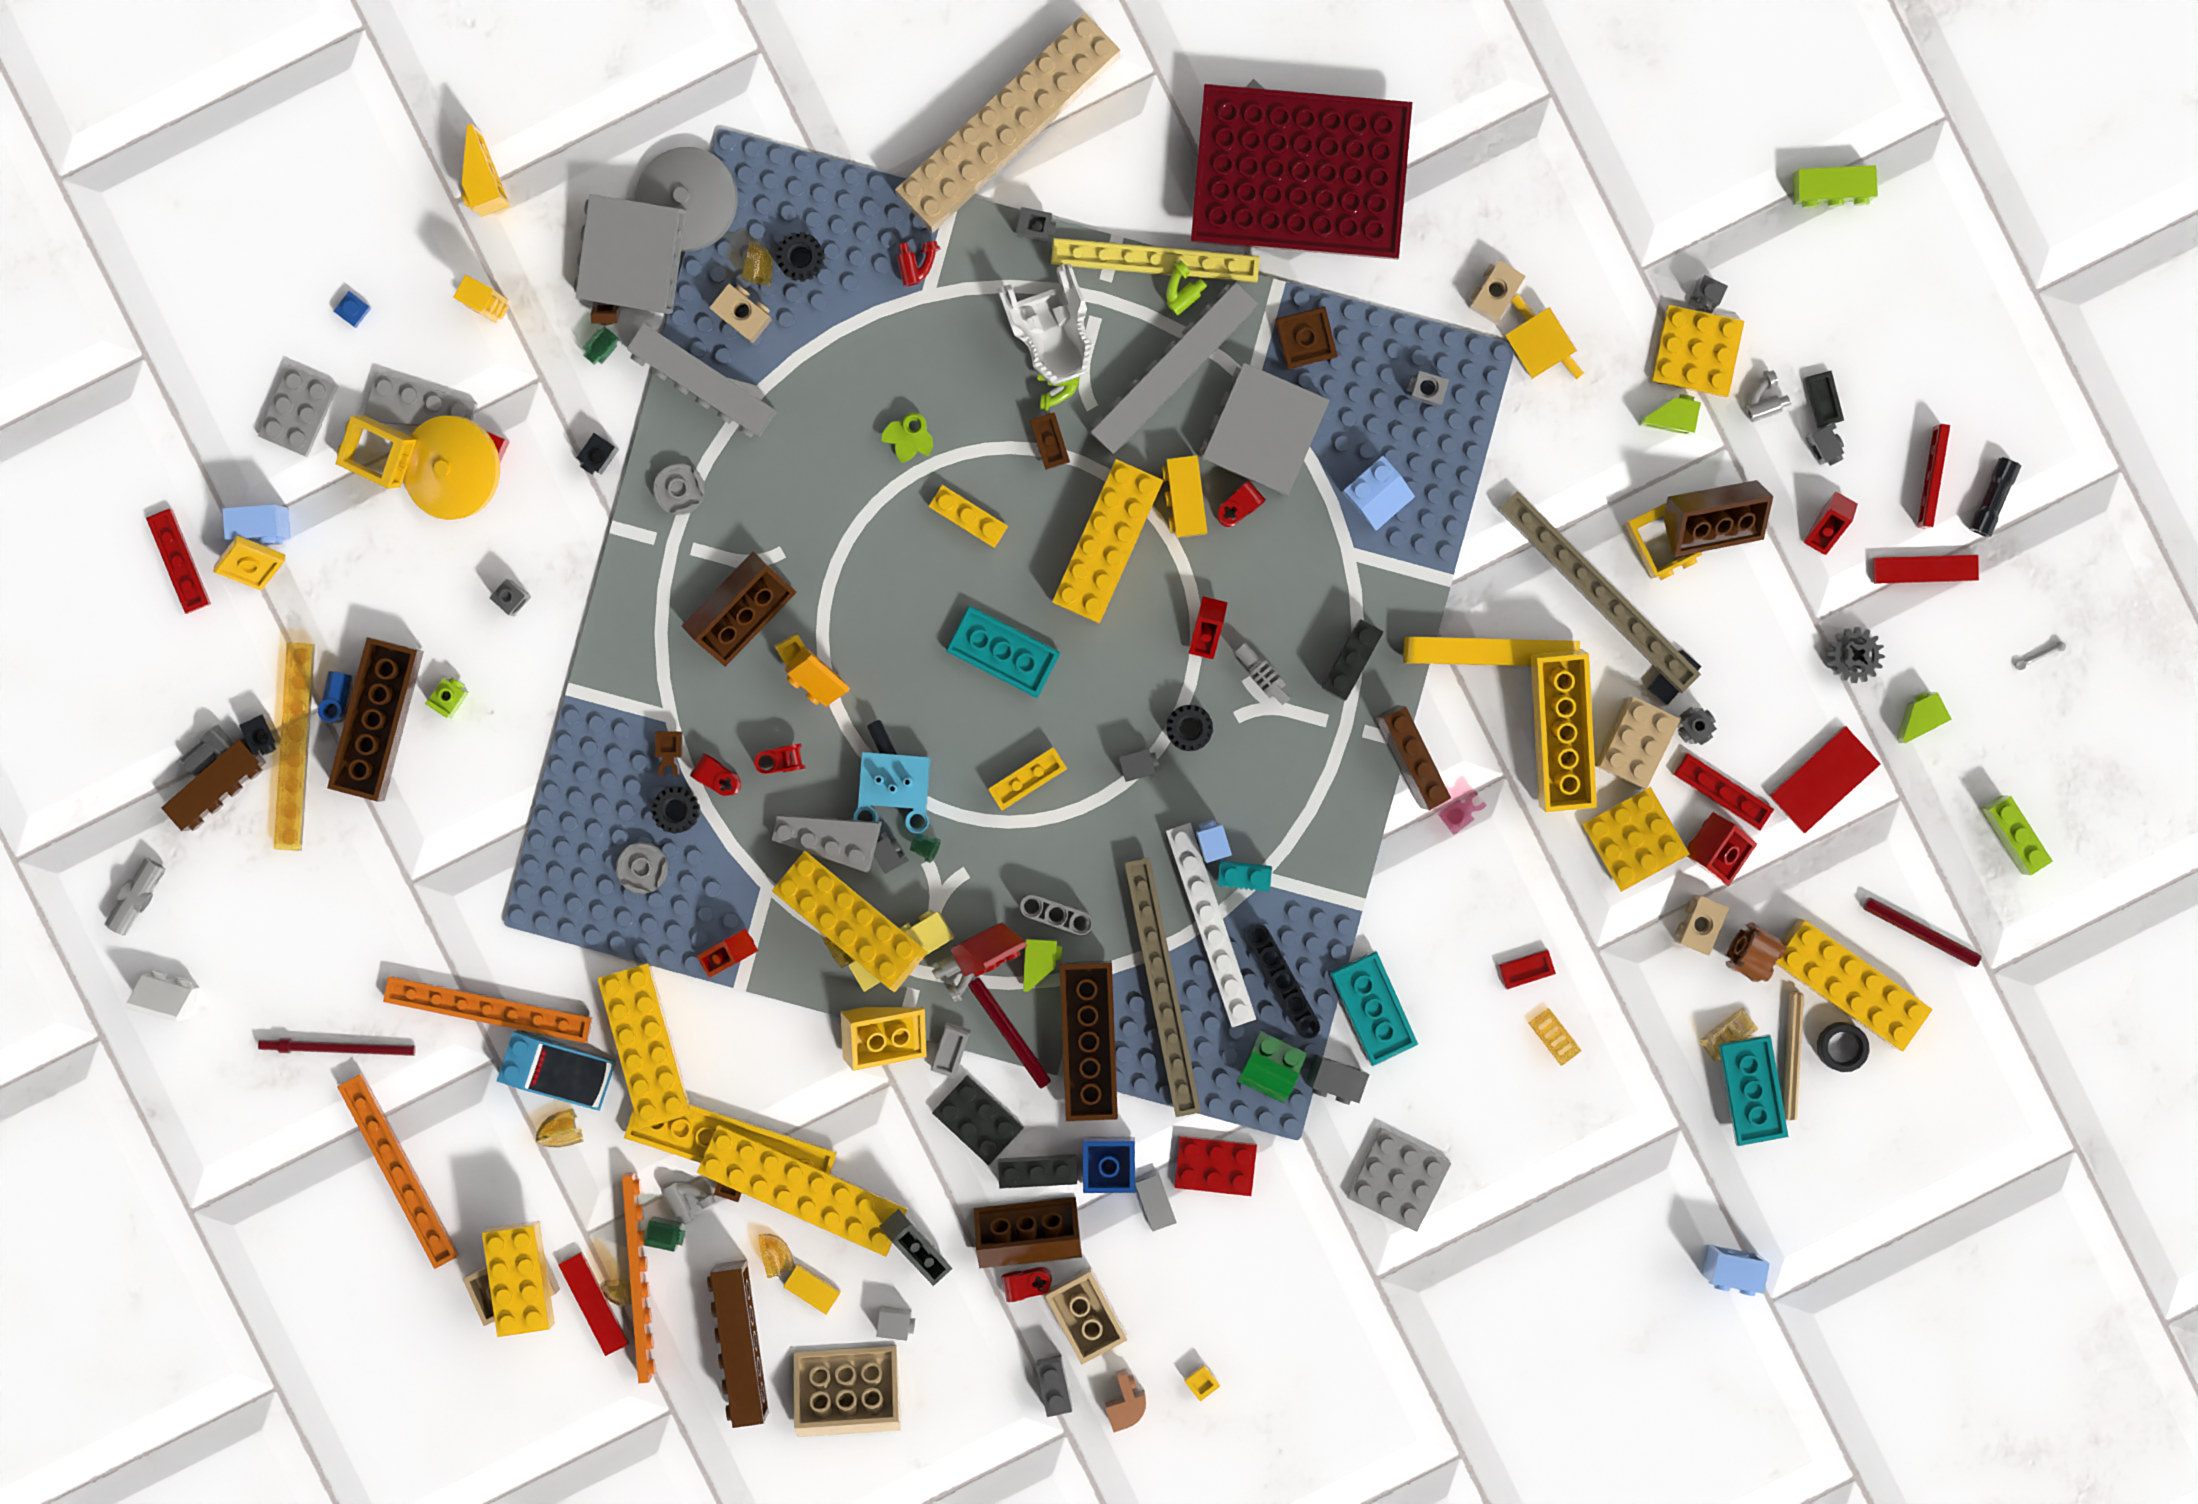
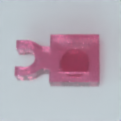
M1475 790L1467 795L1464 803L1456 799L1437 814L1453 835L1474 820L1471 815L1472 812L1480 811L1487 806L1485 802H1481L1478 806L1472 804V798L1478 795Z

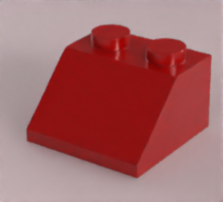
M1712 812L1703 822L1702 828L1695 838L1688 844L1687 850L1690 855L1686 857L1729 886L1757 846V843L1736 824Z

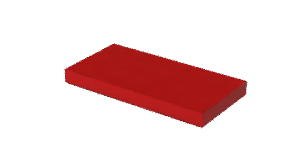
M1844 726L1768 796L1803 834H1806L1879 767L1881 763L1850 729Z

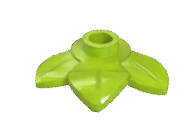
M909 413L902 421L891 422L885 428L881 441L884 443L895 444L896 455L900 463L911 460L917 452L929 456L933 448V438L926 431L927 422L919 413ZM913 421L919 423V428L915 431L909 428L910 423Z

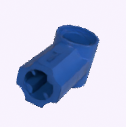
M328 671L323 699L318 706V715L323 721L337 724L346 718V703L352 675ZM335 704L338 709L335 717L330 718L327 710L331 705Z

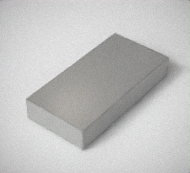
M946 1022L930 1070L955 1078L971 1030Z
M1158 1173L1136 1181L1135 1185L1152 1232L1176 1224L1177 1222L1160 1174Z

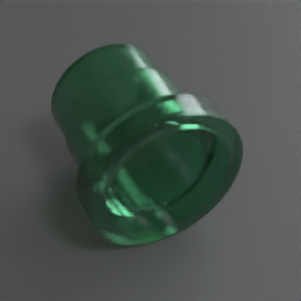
M917 833L911 843L910 851L924 857L926 862L931 863L939 850L941 840L936 837L932 839Z

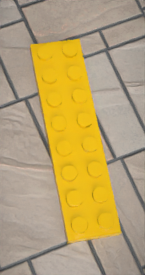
M690 1104L692 1115L645 1129H639L633 1108L624 1135L625 1139L701 1163L718 1124L828 1173H831L837 1151Z
M720 1124L717 1125L696 1172L885 1257L888 1255L892 1242L879 1226L896 1210L899 1209L904 1215L908 1208Z

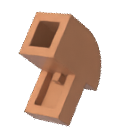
M1127 1369L1117 1371V1379L1123 1397L1105 1403V1409L1114 1433L1138 1423L1146 1409L1145 1390L1134 1393V1390L1138 1389L1133 1374L1128 1375Z

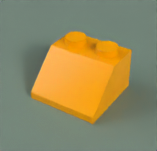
M805 646L784 668V671L788 674L786 680L798 689L801 685L808 691L805 696L815 705H818L820 702L827 707L850 689L839 675Z

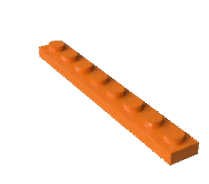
M388 976L383 999L385 1003L581 1043H588L593 1019L590 1016L394 976Z
M363 1074L337 1086L433 1268L436 1269L457 1258L459 1254Z
M636 1172L625 1173L622 1176L637 1374L638 1384L650 1382L652 1375L656 1374L655 1359H651L650 1349L654 1348L653 1333H649L648 1323L652 1322L651 1308H647L646 1298L650 1296L649 1282H645L644 1272L648 1270L647 1256H643L642 1246L646 1245L645 1231L641 1230L640 1220L644 1219L643 1205H639L638 1194L642 1193L641 1179H637Z

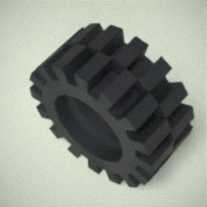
M794 232L789 237L785 236L783 238L784 241L778 245L779 249L776 250V260L785 276L794 281L800 280L805 282L806 279H813V276L818 275L821 267L823 268L824 265L823 259L825 257L820 243L812 235H807L805 232H800V234ZM798 247L806 248L810 252L809 262L802 267L795 266L790 259L792 251Z
M1183 705L1175 709L1169 716L1166 732L1169 740L1175 747L1184 751H1196L1203 748L1210 741L1213 733V722L1208 712L1196 705ZM1185 718H1194L1198 721L1200 731L1197 736L1186 738L1180 733L1179 726Z
M668 787L657 794L658 796L654 798L652 802L653 807H651L653 812L652 818L656 821V825L665 832L676 834L688 831L697 823L696 820L700 816V804L697 802V797L692 794L693 792L684 787ZM672 800H679L685 805V815L680 820H672L666 813V806Z

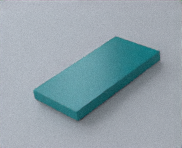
M970 605L945 650L953 656L1037 699L1061 652Z
M1377 951L1366 954L1329 972L1372 1067L1419 1045Z
M1767 1034L1718 1043L1736 1146L1789 1137L1771 1035Z

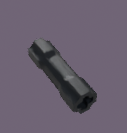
M2004 457L1998 459L1981 505L1970 524V531L1984 537L1992 536L2010 488L2015 483L2022 467L2018 462Z

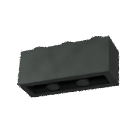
M1362 619L1358 620L1321 689L1346 701L1384 631Z
M1076 1154L999 1158L998 1160L999 1189L1077 1185Z
M899 1209L879 1226L890 1241L932 1286L937 1284L953 1269Z

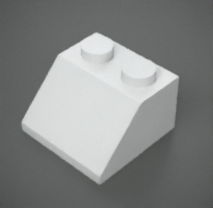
M152 971L151 974H145L140 977L126 1002L125 1008L177 1022L191 1017L199 987L192 986V981L177 978L175 981L168 979L165 973Z

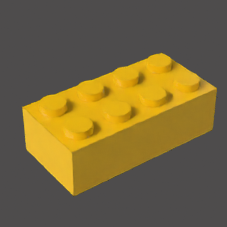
M540 1221L486 1229L482 1233L497 1337L550 1330L555 1321Z

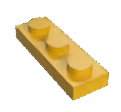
M944 485L940 487L928 506L994 549L1008 528L1006 524Z
M1052 747L988 790L1001 811L1065 771L1067 767L1055 748Z

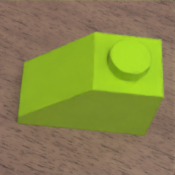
M1680 394L1679 398L1675 397L1640 420V425L1692 435L1696 431L1701 402L1694 401L1695 397Z
M1925 690L1913 696L1915 701L1907 705L1897 736L1899 743H1907L1952 720L1938 692L1929 693L1928 690Z
M1026 938L1023 992H1029L1056 967V961H1061L1062 946H1057V939Z

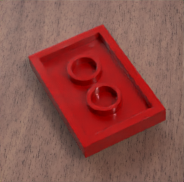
M1180 1135L1174 1188L1252 1197L1257 1144Z

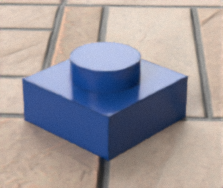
M348 291L333 312L354 328H357L371 310V307Z

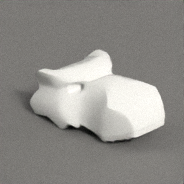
M1070 263L1057 267L1056 272L1060 287L1017 302L1011 284L997 289L1014 335L1021 339L1030 350L1034 370L1053 385L1088 373L1092 352V342L1088 338L1084 327L1087 307Z

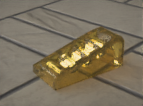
M1547 1008L1528 1022L1559 1065H1564L1582 1051L1550 1008ZM1550 1018L1552 1022L1540 1030L1538 1026ZM1554 1027L1558 1028V1031L1550 1037L1546 1038L1544 1036ZM1563 1035L1565 1039L1553 1047L1551 1043ZM1570 1044V1049L1562 1055L1558 1054L1561 1049Z
M1741 1008L1702 1037L1699 1042L1712 1060H1721L1717 1044L1725 1042L1721 1037L1722 1033L1728 1041H1734L1750 1037L1758 1030V1027L1745 1009ZM1740 1020L1747 1030L1743 1032L1736 1021ZM1730 1026H1731L1732 1029L1735 1031V1033L1738 1035L1736 1038H1735V1036L1732 1034V1032L1730 1031V1029H1729Z

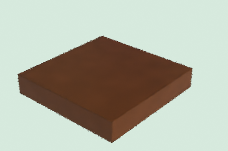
M1326 307L1275 319L1287 370L1338 357Z

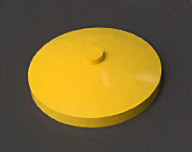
M453 415L431 418L413 431L410 437L417 439L403 482L414 503L427 514L444 520L464 519L480 512L493 498L500 479L499 454L489 434L476 422L465 417Z

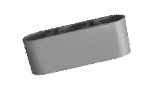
M1037 894L1026 895L1020 903L1022 914L1030 919L1077 935L1087 934L1092 928V917L1081 909ZM1028 899L1038 901L1039 909L1037 912L1029 913L1026 911L1024 905ZM1054 907H1059L1063 910L1064 917L1060 921H1053L1049 917V911ZM1077 916H1084L1088 919L1089 924L1087 928L1079 930L1074 926V919Z

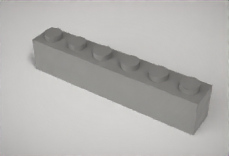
M644 323L627 347V350L632 353L630 358L641 366H644L645 363L649 364L654 368L653 374L664 381L667 377L676 382L673 386L685 395L691 392L697 396L695 401L704 408L714 407L719 411L718 417L729 424L732 420L741 425L738 430L750 438L753 435L760 438L777 413L773 408Z

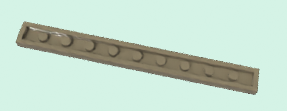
M1518 491L1498 510L1680 693L1685 692L1701 675Z
M1149 857L1124 862L1175 1116L1180 1117L1200 1113L1201 1109L1151 860Z

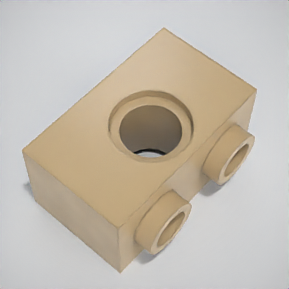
M1500 260L1495 266L1490 264L1483 275L1486 281L1482 288L1477 286L1469 298L1473 301L1469 308L1496 324L1526 276ZM1498 285L1502 291L1501 296H1492L1489 292V286Z
M728 284L709 308L753 344L772 321L768 315L770 310L759 301L756 304L748 299L750 294L741 286L737 285L734 288ZM748 306L749 314L744 318H738L736 316L738 307Z
M1695 895L1694 899L1690 898L1685 912L1688 913L1684 923H1679L1675 932V936L1678 937L1676 942L1709 956L1729 907L1699 895ZM1699 917H1703L1706 921L1705 928L1701 931H1697L1694 926L1696 919Z

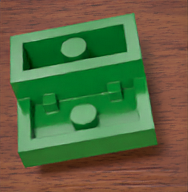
M1260 1031L1243 1065L1237 1082L1284 1104L1296 1084L1307 1053Z

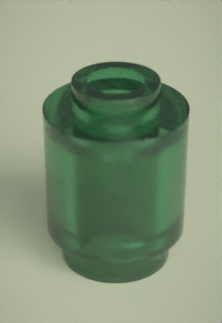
M603 326L600 330L597 329L583 345L582 348L585 350L583 356L594 365L597 362L603 364L618 346L616 343L620 339Z

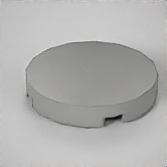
M682 463L669 464L661 469L652 487L654 498L658 505L666 512L675 515H685L696 510L702 503L705 495V484L700 473L693 467Z
M638 842L629 845L620 853L616 863V873L624 888L633 893L645 894L655 891L664 883L668 876L669 865L666 855L659 847L651 843Z

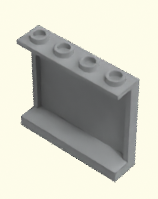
M589 194V199L586 200L584 206L586 223L581 230L583 245L582 251L579 252L577 258L579 274L574 281L575 298L672 314L687 210Z
M1244 363L1242 368L1236 367L1231 378V382L1235 383L1231 392L1226 391L1220 404L1224 407L1221 416L1215 415L1210 427L1214 433L1211 440L1206 438L1199 452L1204 455L1201 461L1217 465L1278 492L1277 494L1287 498L1330 400Z

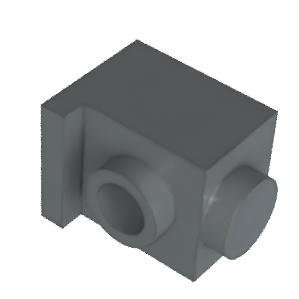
M1021 207L1016 231L1017 237L1047 242L1048 236H1054L1056 221H1052V213ZM1036 222L1042 225V229L1039 231H1035L1032 228Z
M1704 275L1698 280L1688 303L1712 314L1714 308L1720 305L1728 285Z
M1835 423L1806 437L1820 465L1828 462L1829 466L1844 459L1842 456L1844 454L1842 449L1844 447L1843 441L1838 434L1833 432L1837 428Z
M886 832L878 836L874 856L884 874L909 861L907 856L901 858L900 853L903 850L896 838L891 840Z

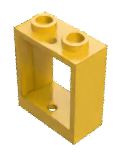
M351 416L345 426L346 433L343 442L337 449L338 457L335 464L387 489L401 487L417 439L368 416ZM363 429L393 442L383 474L353 461Z
M1666 503L1624 523L1651 579L1659 577L1660 581L1673 575V569L1680 565L1685 569L1696 564V558L1703 555L1702 552L1684 555L1658 569L1656 568L1637 529L1664 516Z

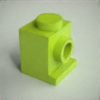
M451 677L450 680L443 678L425 704L445 718H452L469 692L463 689L465 684L454 677ZM445 691H449L451 694V698L448 701L443 699Z

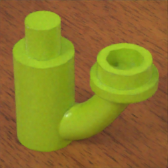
M1181 260L1172 264L1175 269L1166 290V304L1176 316L1180 315L1201 297L1200 292L1207 287L1203 280L1199 279L1195 284L1188 283L1177 293L1180 278L1186 279L1187 274L1190 273Z
M1038 374L1039 381H1047ZM1080 376L1053 385L1064 386V389L1054 396L1050 397V392L1041 394L1040 409H1045V412H1049V407L1071 397L1076 389L1079 388Z

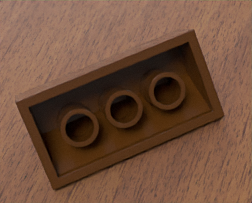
M1757 480L1668 496L1663 520L1673 556H1683L1764 540L1774 496Z
M752 551L681 627L696 643L726 667L797 592L762 558Z
M1076 1197L973 1208L976 1254L979 1269L1082 1257Z

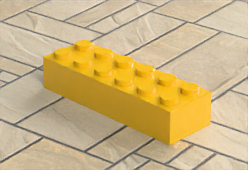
M1115 460L1052 604L1100 625L1163 484L1162 479L1122 461Z
M1583 649L1531 653L1539 807L1545 812L1597 808L1589 653Z
M806 851L801 854L772 889L774 894L893 992L897 991L928 953Z
M1798 918L1782 940V944L1786 946V951L1780 959H1777L1775 963L1777 967L1897 1050L1904 1052L1933 1010L1806 920Z
M647 963L597 978L639 1129H645L692 1115L651 965Z

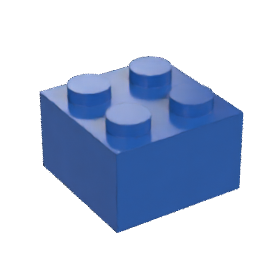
M1083 1137V1193H1135V1137Z

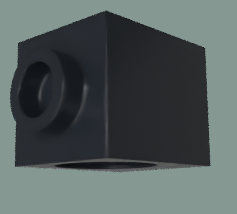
M593 433L576 458L582 462L580 467L591 475L595 471L602 475L619 449L596 433ZM600 449L602 451V459L599 462L593 463L590 455L593 450Z
M269 714L259 715L239 725L252 753H261L264 756L277 750L275 746L282 743ZM261 729L267 734V738L263 743H260L257 739V733Z

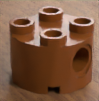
M1751 922L1745 925L1748 928L1746 931L1741 929L1732 940L1726 955L1730 958V961H1726V966L1733 971L1742 973L1752 982H1759L1761 980L1767 982L1773 975V966L1777 959L1784 955L1786 946L1782 944V940L1778 936L1770 934L1759 925Z

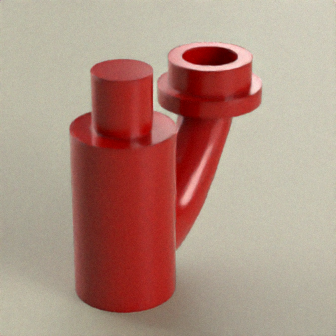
M937 241L922 244L923 249L921 252L926 254L920 268L917 267L915 254L910 252L908 243L898 245L900 254L897 255V261L903 287L918 285L929 274L936 252L941 250Z

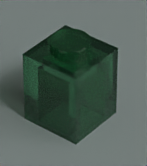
M652 1216L648 1223L644 1246L675 1252L678 1245L682 1246L686 1231L682 1230L683 1222Z

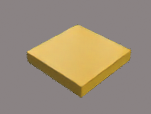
M1548 307L1505 335L1532 379L1577 351L1551 307Z
M236 536L215 563L213 572L262 591L285 562L286 555Z

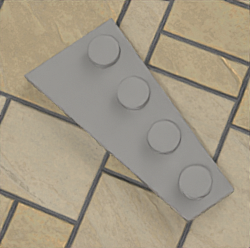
M377 372L363 415L380 423L416 426L431 418L447 415L461 416L473 421L478 404Z
M780 814L776 819L772 841L868 872L871 868L882 821L867 822L855 819L840 820L828 817L813 818V816Z

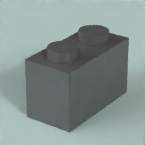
M1315 1054L1305 1084L1313 1088L1312 1093L1326 1097L1329 1093L1335 1095V1100L1350 1105V1102L1353 1101L1360 1104L1370 1074L1362 1069Z
M1062 1355L1036 1360V1370L1046 1416L1052 1417L1072 1412L1073 1405Z

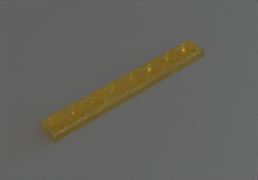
M291 642L286 644L274 849L302 851L315 644Z

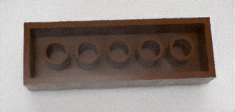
M366 638L327 789L377 802L385 801L424 651L376 638Z
M1112 960L1060 962L1066 1121L1117 1120Z
M740 1260L719 1263L710 1272V1276H707V1285L709 1292H713L714 1302H711V1313L713 1318L717 1317L718 1328L714 1329L716 1343L721 1345L718 1362L719 1368L724 1369L725 1379H722V1390L724 1395H728L729 1405H726L727 1421L732 1422V1428L764 1424L769 1414L748 1261Z

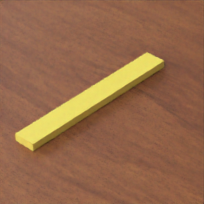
M1053 238L1051 265L1061 266L1070 263L1072 267L1172 275L1175 269L1172 264L1181 260L1190 271L1187 277L1257 283L1260 256Z

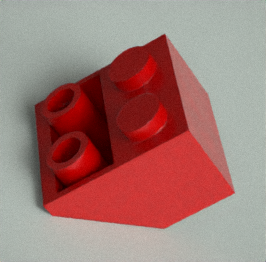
M999 923L952 947L950 950L964 977L972 973L977 977L998 968L1000 964L1006 961L1008 962L1020 956L1019 950L1026 947L1027 944L1004 923Z

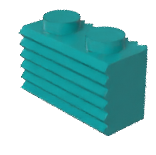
M1219 860L1217 884L1219 887L1224 886L1226 888L1229 886L1230 889L1232 887L1235 889L1239 887L1245 890L1250 889L1252 891L1254 889L1255 891L1260 890L1262 892L1265 890L1268 892L1270 891L1272 866Z

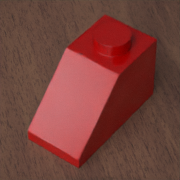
M1835 491L1821 509L1803 543L1827 555L1853 522L1858 503Z
M1202 596L1188 654L1214 660L1228 602Z
M745 928L697 955V958L708 978H711L756 953L758 949L754 944L753 938Z

